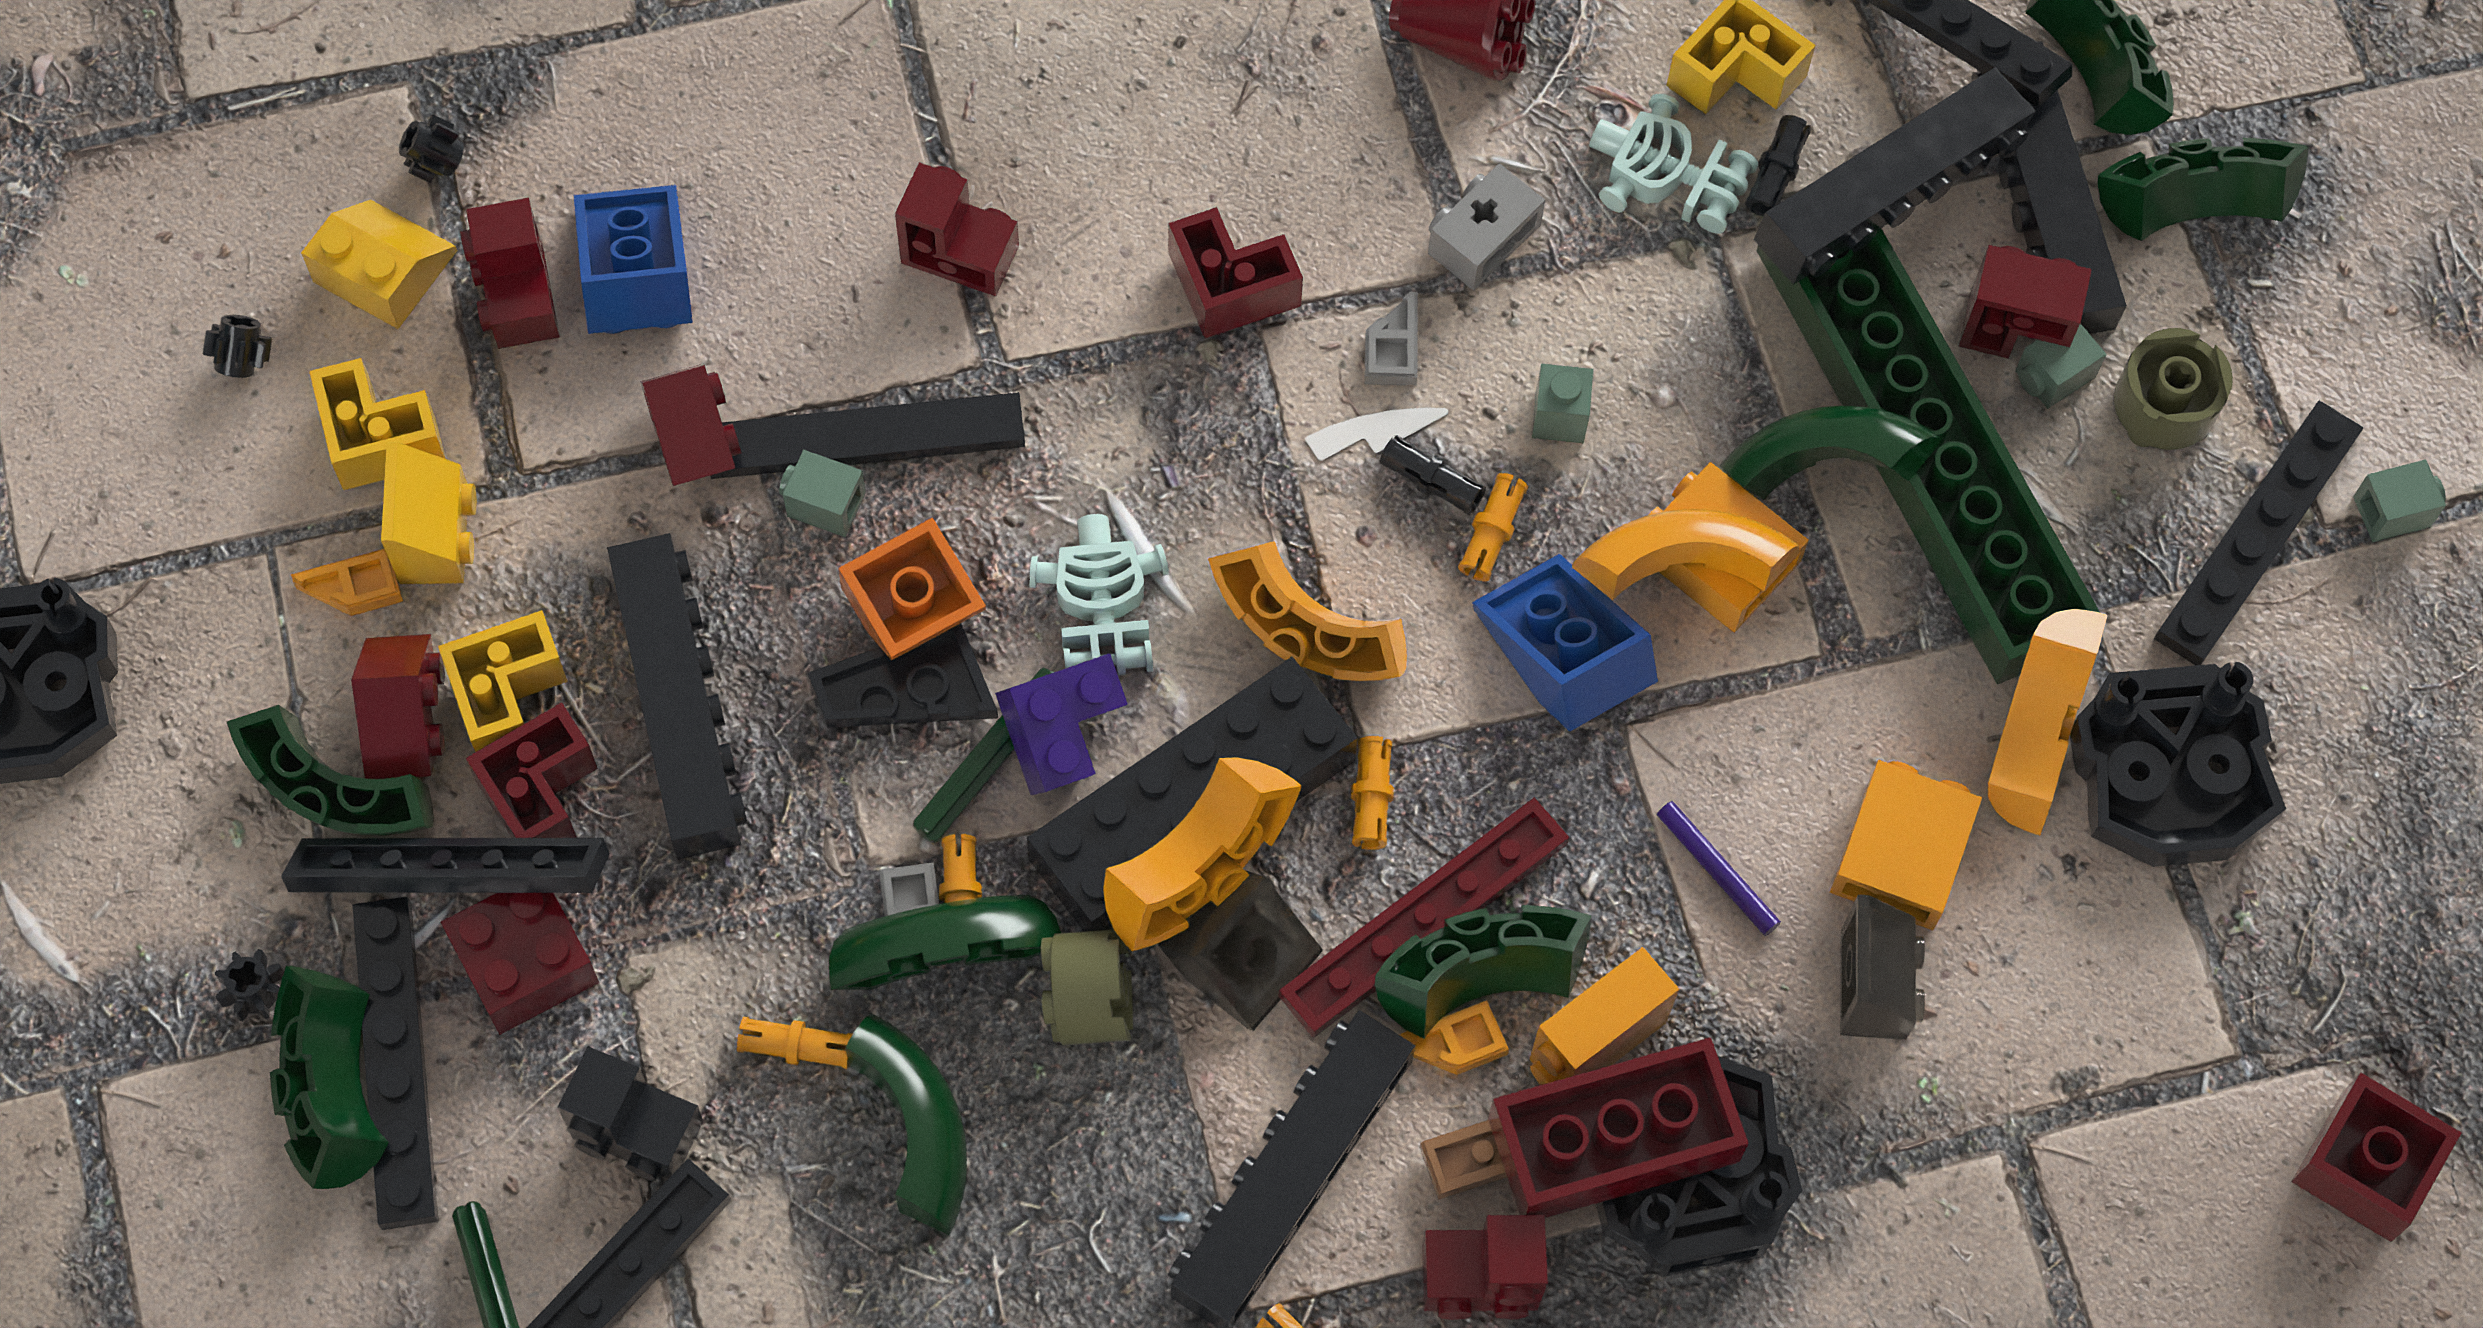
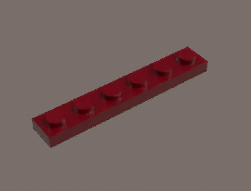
M1535 797L1282 987L1279 990V998L1312 1038H1315L1376 991L1375 975L1393 952L1414 935L1421 939L1443 928L1444 920L1487 907L1567 846L1570 837Z

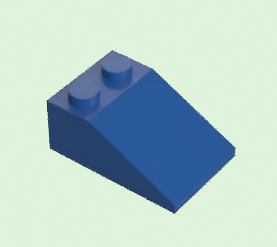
M676 185L573 195L580 276L588 334L603 332L616 334L631 329L650 327L671 328L678 324L693 323Z
M1561 554L1554 556L1472 602L1473 610L1535 698L1569 732L1658 682L1651 635L1606 594L1574 570L1572 564Z

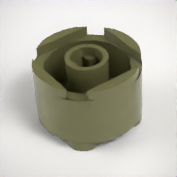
M2182 328L2162 329L2151 333L2142 340L2141 344L2130 355L2114 391L2116 414L2121 424L2127 430L2129 439L2140 447L2152 446L2166 450L2183 449L2205 439L2221 413L2232 389V370L2223 351L2216 345L2212 348L2200 340V334Z
M1114 929L1054 934L1053 937L1042 938V965L1044 971H1050L1052 990H1045L1042 993V1009L1045 1024H1051L1054 1043L1061 1042L1065 1046L1131 1040L1132 1037L1129 1030H1133L1134 1022L1131 970H1127L1125 962L1120 963L1119 954H1129V951Z

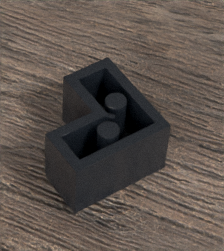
M589 1046L557 1107L567 1126L566 1130L576 1140L574 1146L578 1150L601 1160H605L607 1154L627 1161L625 1167L629 1171L650 1181H656L659 1175L669 1179L684 1163L703 1123L698 1105L646 1084L640 1067Z

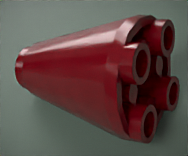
M1392 0L1389 10V27L1391 31L1400 32L1402 38L1490 80L1502 81L1508 77L1510 72L1519 74L1524 68L1527 56V47L1522 43L1525 23L1531 22L1536 1Z

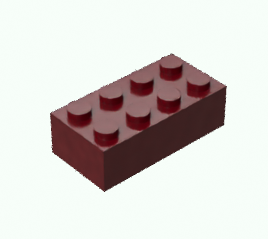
M1711 1037L1494 1098L1488 1116L1519 1214L1545 1215V1218L1739 1163L1749 1144Z

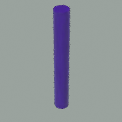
M1673 801L1668 802L1658 811L1656 815L1764 936L1770 934L1780 925L1781 921Z

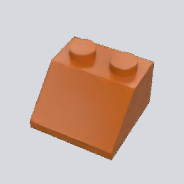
M933 517L838 568L842 591L867 633L891 661L986 610L985 603Z

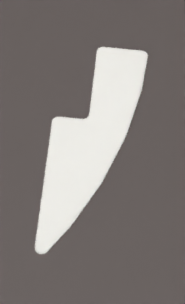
M1424 407L1396 409L1363 415L1321 429L1307 436L1305 441L1320 461L1327 459L1361 439L1366 440L1371 449L1378 453L1384 450L1387 443L1395 435L1404 439L1446 416L1448 409Z

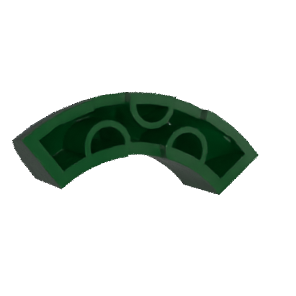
M2029 0L2025 13L2040 24L2062 46L2082 75L2092 99L2095 126L2110 133L2134 135L2155 129L2173 115V90L2168 71L2162 69L2158 71L2150 53L2157 45L2137 14L2127 17L2114 0Z
M2209 138L2170 143L2169 153L2145 159V155L2142 152H2138L2116 162L2098 175L2097 181L2100 203L2109 220L2124 234L2140 241L2167 226L2203 217L2249 216L2282 222L2291 211L2299 194L2305 175L2309 146L2259 138H2243L2242 146L2212 147V142Z
M1858 406L1819 407L1783 417L1765 426L1735 448L1719 466L1745 489L1765 500L1776 487L1794 474L1815 466L1817 461L1834 458H1849L1854 461L1873 463L1885 467L1909 481L1940 444L1942 439L1924 426L1889 411Z
M280 705L226 721L233 743L253 777L284 806L303 818L327 828L360 835L411 833L433 826V805L428 785L412 774L388 779H365L343 775L332 770L320 759L308 743L298 717Z
M1030 895L982 897L912 909L845 929L834 941L830 952L831 990H872L892 982L927 974L931 971L930 966L948 965L963 960L967 966L990 962L1028 960L1041 955L1042 938L1053 937L1054 934H1059L1061 931L1055 915L1043 901Z
M1521 905V913L1489 915L1487 909L1483 908L1444 920L1443 928L1421 939L1414 935L1397 948L1384 962L1375 975L1378 1001L1388 1016L1402 1028L1425 1039L1430 1030L1446 1014L1471 1000L1483 996L1510 991H1533L1569 998L1584 959L1592 915L1550 906Z
M286 965L279 987L271 1036L281 1037L279 1068L270 1072L274 1114L285 1117L291 1139L284 1144V1147L301 1177L313 1189L341 1188L362 1178L380 1160L389 1143L376 1128L370 1117L360 1080V1036L370 994L356 985L337 977L314 970Z
M870 1013L856 1028L845 1050L850 1068L873 1081L887 1095L897 1111L900 1112L907 1132L906 1163L901 1182L895 1193L899 1212L950 1235L959 1215L967 1178V1147L958 1105L948 1083L930 1057L906 1034L889 1022Z

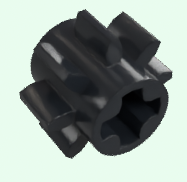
M432 114L427 124L422 121H413L406 128L400 141L399 154L406 158L404 165L409 167V174L431 183L435 174L448 177L454 173L464 151L463 142L457 140L459 132L453 130L454 124Z
M225 315L221 317L220 325L212 324L211 330L205 331L202 354L214 357V370L222 375L236 378L251 377L254 375L255 367L261 369L264 362H269L272 337L261 336V323L254 318L243 315Z
M258 949L253 957H241L237 952H233V962L228 965L226 970H216L215 976L220 983L226 986V989L218 992L215 996L222 1007H229L235 1003L234 1014L239 1021L243 1022L249 1013H260L265 1019L270 1018L268 1009L277 1000L279 986L275 982L282 980L284 970L279 963L267 967L268 958L261 949ZM257 978L260 980L258 986L254 985ZM244 985L248 986L245 993L241 990Z

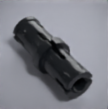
M1785 115L1780 119L1768 151H1764L1758 161V168L1760 170L1754 186L1745 201V206L1747 208L1751 207L1750 211L1764 217L1768 210L1781 202L1788 183L1796 178L1799 171L1797 162L1800 153L1812 131L1811 126L1806 125V120L1794 115Z
M1398 435L1390 439L1381 454V465L1398 472L1417 484V490L1428 496L1433 493L1453 504V506L1462 510L1467 515H1471L1477 509L1484 497L1485 485L1468 478L1450 467L1448 460L1437 454L1433 457Z

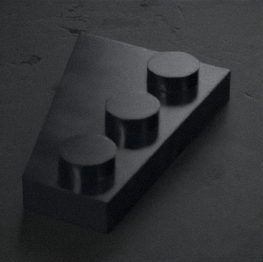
M961 623L892 661L878 647L807 673L809 683L827 728L998 718L997 708Z

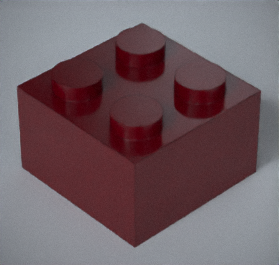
M495 893L440 922L499 1035L599 983L592 963L554 893Z
M2360 1072L2342 1091L2291 1182L2392 1242L2413 1222L2462 1132Z

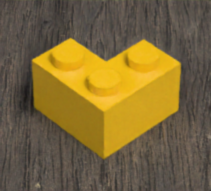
M1724 0L1673 54L1666 86L1704 114H1707L1737 81L1777 110L1807 77L1816 45L1753 0Z
M362 358L309 371L331 464L343 490L385 479L387 442H399L446 459L436 418L425 390L377 402Z
M543 610L438 646L475 752L525 724L517 699L568 682Z

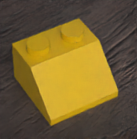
M368 200L331 213L301 254L313 283L399 329L455 255L457 248L450 242L375 201Z
M387 442L381 542L399 584L464 583L465 564H473L474 538L472 532H467V515L476 514L477 497L475 484H467L462 467L458 463L399 442Z

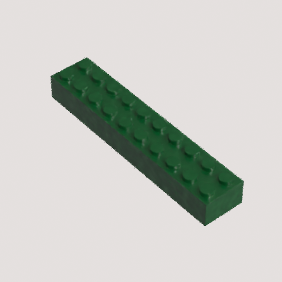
M1882 228L1877 231L1873 240L1860 251L1853 253L1848 249L1838 256L1835 264L1824 274L1816 278L1809 274L1794 285L1758 245L1756 250L1842 406L1869 407L1889 411L1924 426L1942 439L1940 444L1909 481L1879 465H1876L1996 684L1998 685L2019 676L2032 636L2042 620L2056 612L2072 609L2099 613L2100 611Z

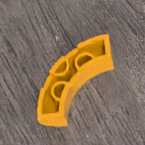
M1683 509L1656 513L1623 524L1591 544L1572 563V568L1612 600L1626 588L1644 577L1665 571L1669 565L1683 563H1703L1704 568L1716 569L1741 577L1765 592L1797 557L1799 545L1780 532L1743 516L1712 510Z
M1275 541L1208 558L1214 579L1238 620L1242 619L1250 630L1264 642L1263 646L1280 658L1287 660L1293 657L1300 667L1333 676L1332 678L1340 680L1377 681L1400 677L1404 674L1407 664V649L1402 619L1376 622L1363 621L1345 617L1323 607L1305 593L1292 578L1279 555Z
M2080 609L2056 612L2042 620L2032 636L1988 781V799L1995 812L2010 824L2027 832L2041 835L2053 801L2077 710L2080 708L2098 653L2107 619L2106 614Z
M1219 758L1213 775L1201 797L1186 817L1165 838L1141 855L1119 865L1106 868L1103 886L1106 912L1114 931L1131 951L1150 947L1187 929L1189 924L1186 918L1194 914L1209 901L1218 907L1249 876L1243 868L1255 855L1262 843L1266 842L1272 846L1295 805L1302 785L1279 769L1258 761L1243 758Z

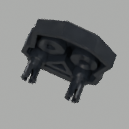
M54 578L52 583H50L49 579H45L39 584L0 588V784L62 777L117 736L115 714L108 684L118 673L117 634L106 615L86 603L65 581L59 578ZM8 649H14L12 654L8 651ZM60 679L67 680L66 685L61 690H50L55 681Z
M2235 662L2232 670L2230 663H2226L2221 668L2216 664L2108 674L2095 698L2077 716L2070 733L2076 773L2085 781L2088 780V819L2091 837L2152 867L2230 859L2279 820L2286 810V806L2264 752L2272 741L2264 700L2249 691L2253 685V674L2246 665ZM2179 726L2175 734L2167 728ZM2209 762L2221 764L2225 773L2217 774L2213 772L2209 767ZM2137 769L2141 771L2145 776V780H2134L2129 775L2128 770Z
M1718 1056L1749 1143L1741 1161L1597 1203L1596 1208L1604 1237H1609L1637 1251L1660 1271L1661 1278L1682 1274L1690 1270L1692 1272L1707 1269L1711 1266L1717 1267L1730 1264L1731 1262L1737 1263L1760 1258L1773 1243L1786 1213L1803 1191L1791 1147L1781 1145L1778 1142L1772 1075ZM1691 1196L1695 1197L1708 1209L1684 1214Z

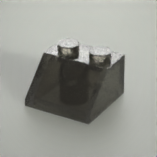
M1247 871L1249 876L1218 907L1209 901L1194 914L1186 918L1189 924L1187 929L1167 940L1159 942L1157 945L1189 983L1244 1027L1254 1031L1281 1000L1279 998V990L1308 969L1322 953L1323 949L1267 878Z
M1870 895L1857 896L1841 929L1840 1035L1906 1040L1916 1022H1922L1924 1017L1925 993L1924 989H1916V969H1922L1924 964L1925 941L1923 936H1916V917Z

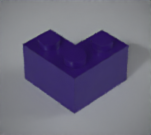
M1110 653L995 693L1030 795L1048 792L1095 775L1096 773L1078 722L1128 705Z

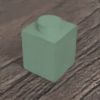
M2080 324L2070 347L2036 340L2026 346L2015 371L2018 373L2019 381L2025 391L2033 397H2038L2048 409L2096 378L2107 354Z
M1541 363L1535 395L1532 438L1584 443L1590 417L1594 369Z
M803 449L796 466L789 465L785 470L780 483L779 494L783 496L787 517L846 537L866 494L862 470Z
M2426 459L2367 474L2353 496L2372 543L2431 528L2446 506L2444 486L2437 476H2433Z

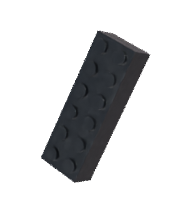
M1290 657L1027 837L1028 859L1083 932L1111 930L1113 927L1106 912L1103 891L1106 868L1119 865L1141 855L1165 838L1186 817L1201 797L1213 775L1219 758H1243L1258 761L1279 769L1302 785L1296 800L1297 802L1355 762L1358 737L1296 660Z

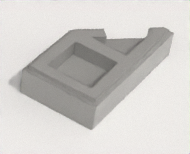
M1409 292L1403 297V301L1384 318L1380 317L1366 329L1365 384L1417 385L1418 292Z
M934 862L879 870L885 916L939 904Z

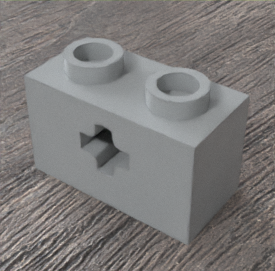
M1500 163L1486 176L1481 173L1473 178L1464 190L1463 198L1452 209L1446 206L1440 210L1431 221L1428 229L1431 232L1428 254L1473 291L1541 226L1545 199Z

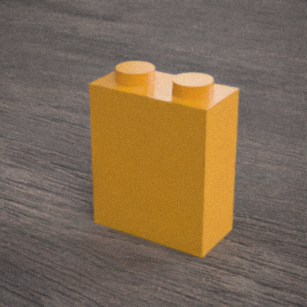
M1710 462L1698 475L1691 471L1680 481L1672 493L1675 499L1664 511L1656 507L1649 515L1683 509L1726 512L1762 523L1799 545L1797 557L1765 592L1741 577L1716 569L1704 568L1703 563L1669 565L1667 570L1659 572L1735 633L1799 565L1809 539Z
M1878 760L1867 784L1829 893L1933 931L1945 909L1982 797L1970 793V790L1961 783L1951 780L1939 782L1919 775L1914 767L1898 761L1886 763Z
M1640 948L1538 1027L1529 1058L1533 1063L1530 1066L1533 1076L1540 1085L1613 1065L1667 1023L1679 988L1645 948Z

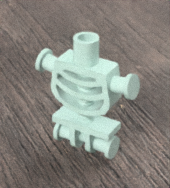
M1654 94L1651 96L1649 107L1652 109V112L1641 111L1630 131L1604 119L1599 121L1591 137L1589 147L1615 158L1609 176V181L1613 184L1611 187H1603L1599 192V197L1606 207L1614 212L1622 213L1627 207L1626 199L1630 195L1646 204L1659 203L1673 194L1683 182L1693 186V189L1685 202L1681 219L1690 223L1699 204L1702 203L1707 205L1708 208L1699 212L1697 216L1699 225L1712 233H1723L1727 227L1725 220L1727 214L1734 213L1739 205V200L1736 196L1745 194L1749 186L1746 178L1748 174L1754 173L1758 168V161L1753 155L1742 150H1733L1728 157L1730 166L1726 168L1720 164L1724 159L1727 143L1719 139L1703 169L1695 167L1694 164L1691 165L1689 163L1692 152L1691 132L1685 124L1671 119V116L1678 112L1680 104L1674 97L1666 94ZM1653 138L1659 139L1660 150L1651 146ZM1671 143L1680 152V158L1677 159L1669 154ZM1661 174L1666 175L1663 179L1657 180Z
M1102 514L1083 516L1077 521L1080 546L1061 547L1059 549L1058 563L1038 562V556H1032L1030 565V588H1036L1037 583L1056 584L1058 605L1065 614L1094 622L1093 625L1061 628L1065 668L1106 655H1100L1099 647L1114 645L1115 653H1112L1111 657L1114 665H1116L1118 676L1126 675V669L1146 667L1147 672H1153L1148 620L1115 623L1114 619L1120 618L1139 607L1144 597V575L1159 571L1162 576L1169 575L1163 547L1161 544H1157L1154 546L1155 551L1137 555L1132 541L1111 542L1109 518ZM1144 643V646L1123 648V644ZM1090 648V651L1070 653L1071 649Z

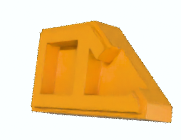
M385 549L291 574L296 589L350 616L404 602L398 579Z
M1487 1000L1443 1017L1430 1030L1425 1039L1409 1031L1399 1034L1416 1045L1413 1058L1455 1075L1507 1056L1509 1052L1507 1043Z

